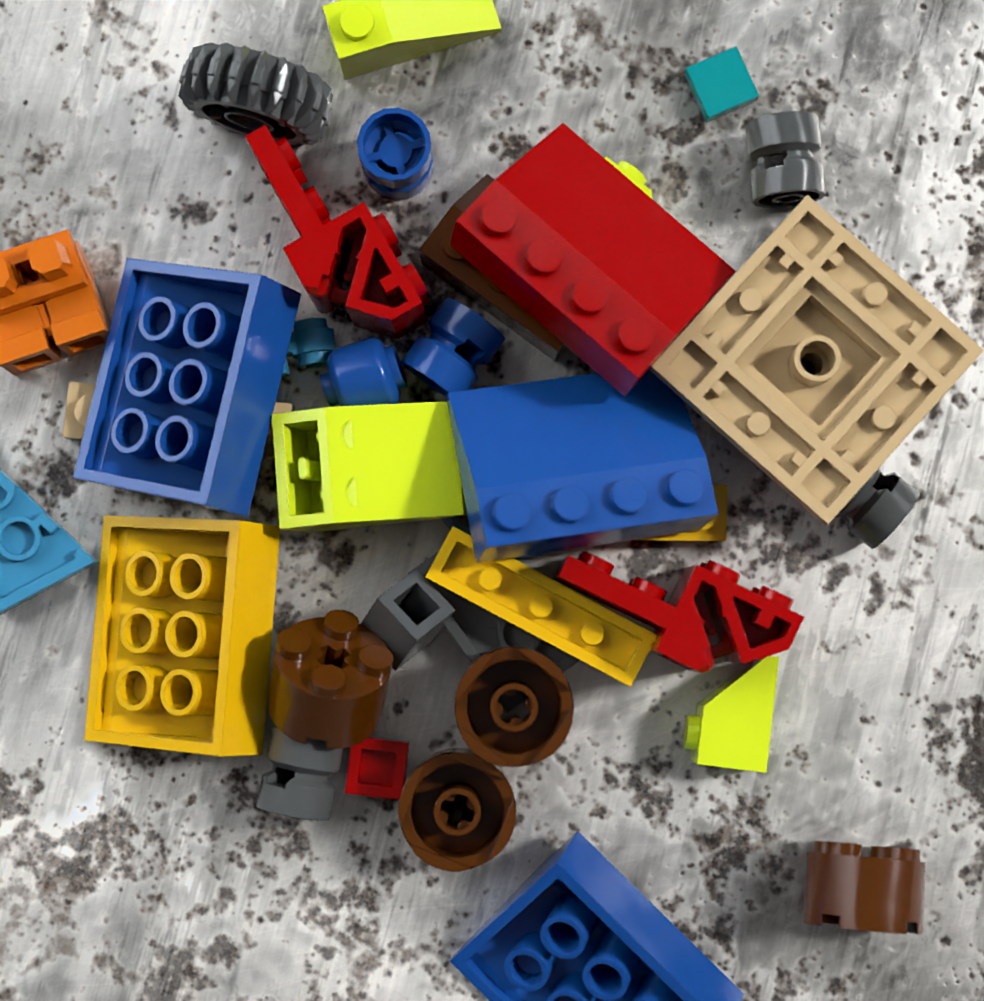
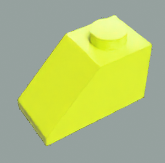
M768 656L750 661L697 703L696 715L686 716L683 733V749L691 750V761L699 765L767 772L779 657Z

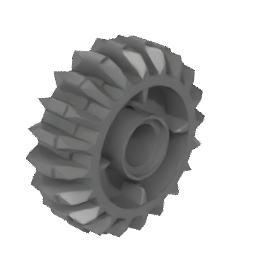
M211 42L193 47L189 58L186 60L185 65H183L179 80L181 87L178 96L186 108L193 111L197 117L209 120L212 125L222 126L228 129L229 132H237L245 136L266 125L275 141L285 136L289 144L298 147L318 142V139H322L325 126L329 125L333 110L330 108L334 96L331 93V87L325 81H322L316 73L307 72L303 65L293 64L287 61L286 57L279 58L268 54L266 50L260 52L252 50L245 45L243 47H236L227 42L220 45Z

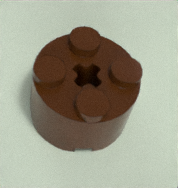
M332 610L325 617L306 619L281 631L277 636L268 693V712L273 723L286 736L303 744L307 743V737L327 741L325 748L330 749L347 748L363 742L374 733L382 715L393 664L392 652L379 636L359 624L356 615L346 610Z
M520 646L497 648L477 658L468 667L458 685L454 705L456 723L467 746L483 760L505 767L527 766L543 761L551 756L562 745L570 731L574 708L569 683L559 667L543 654ZM519 690L527 695L523 702L528 710L527 715L522 718L514 714L509 720L504 719L501 716L504 708L501 701L498 700L504 692L510 696H514Z
M449 748L428 756L413 770L402 790L398 815L403 834L416 856L435 868L450 872H461L490 861L506 847L515 827L516 803L511 782L500 766L483 760L471 749ZM457 794L464 795L468 798L467 807L473 810L474 813L472 816L462 814L458 822L450 820L448 818L449 808L442 805V802L444 800L454 801Z
M830 841L814 842V852H807L803 923L822 926V923L839 924V928L861 931L923 934L926 862H920V850L871 846V857H862V844Z

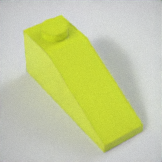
M340 0L322 6L344 80L501 32V25L492 0Z

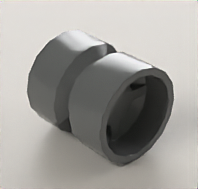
M805 111L778 112L749 121L746 125L748 157L757 162V166L750 171L752 204L763 208H783L797 206L807 195L815 202L824 198L826 190L823 164L821 161L814 159V155L822 148L820 122L817 114Z
M880 466L835 518L841 516L848 518L847 529L871 549H874L904 520L918 500L920 493L895 472L887 475L881 473Z
M276 725L272 726L266 758L273 764V769L262 775L256 807L293 818L328 821L336 787L329 781V776L340 770L344 748H325L327 741L307 737V743L303 744L286 736Z

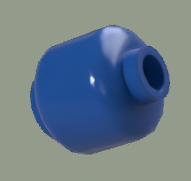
M369 337L332 350L327 361L329 372L320 375L321 386L330 407L338 404L340 406L398 404L400 401V390L408 387L404 369L395 346L385 347L384 343L376 337Z

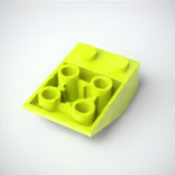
M447 401L323 407L272 414L279 529L313 533L466 516V503Z

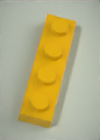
M452 526L425 576L429 580L630 687L658 636L514 558L476 563L472 536Z

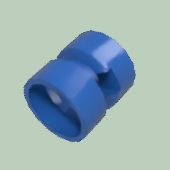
M401 108L382 109L371 115L361 126L357 139L358 156L368 184L380 196L392 200L409 199L421 193L430 182L434 170L430 133L423 120L413 112Z
M446 297L428 322L431 330L429 337L418 336L401 360V364L425 384L446 397L448 392L471 390L478 380L475 371L476 366L488 365L505 341V337L482 316L462 303Z

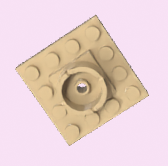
M807 195L656 360L649 370L823 526H826L973 364L984 349ZM801 360L809 361L814 366V375L804 370L800 362Z

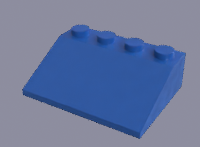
M127 258L73 478L248 517L301 293L262 274Z
M650 370L647 371L625 397L598 373L448 392L446 395L476 563L696 531L703 528L718 515L707 457L684 401Z
M579 831L544 861L450 960L489 1001H742L744 993Z

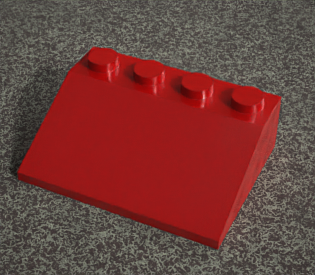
M564 123L559 125L486 188L456 220L450 243L453 249L624 397L736 272Z

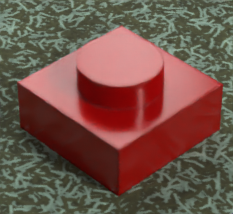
M369 737L363 742L351 746L345 793L400 800L405 785L410 741Z

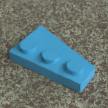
M0 468V615L94 566L99 561Z

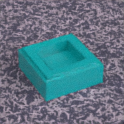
M737 46L685 69V78L706 123L752 104L759 97Z

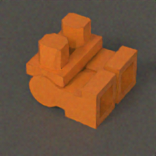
M68 229L0 252L1 367L17 376L62 361L59 348L70 357L106 345L111 320L97 289L89 261L77 240L74 241L72 233Z

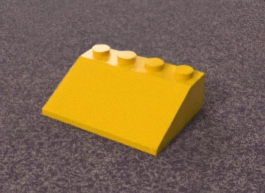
M103 516L84 741L220 757L263 755L280 540L279 526L242 520Z

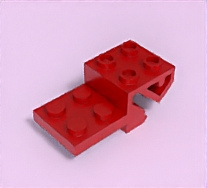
M266 125L246 135L245 137L262 171L301 237L282 249L317 311L327 314L334 310L336 303L344 305L354 327L399 339L426 324L423 307L430 303L426 296L428 291L411 262L403 267L400 265L397 259L402 255L397 245L399 241L384 214L380 213L373 217L365 202L331 220L329 218L330 214L314 186L303 191L301 185L307 183L308 180L286 137L284 136L275 141ZM344 280L347 285H351L350 290H342Z
M583 551L582 554L580 553L577 559L568 555L563 560L554 580L654 628L653 633L658 636L650 652L687 670L699 673L711 670L714 665V659L725 656L726 662L744 664L790 649L804 619V616L790 610L794 602L791 598L765 586H761L760 589L753 587L750 591L737 584L741 576L739 573L711 560L708 563L702 562L700 566L696 564L684 568L667 603L663 601L667 594L666 590L639 577L631 578L627 584L611 576L614 568L613 564L586 551ZM717 633L719 642L715 645H710L707 635L714 636Z

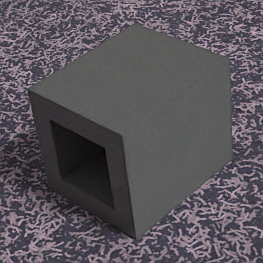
M416 568L376 599L361 625L371 630L385 642L393 654L392 668L396 671L436 638L455 612V609Z

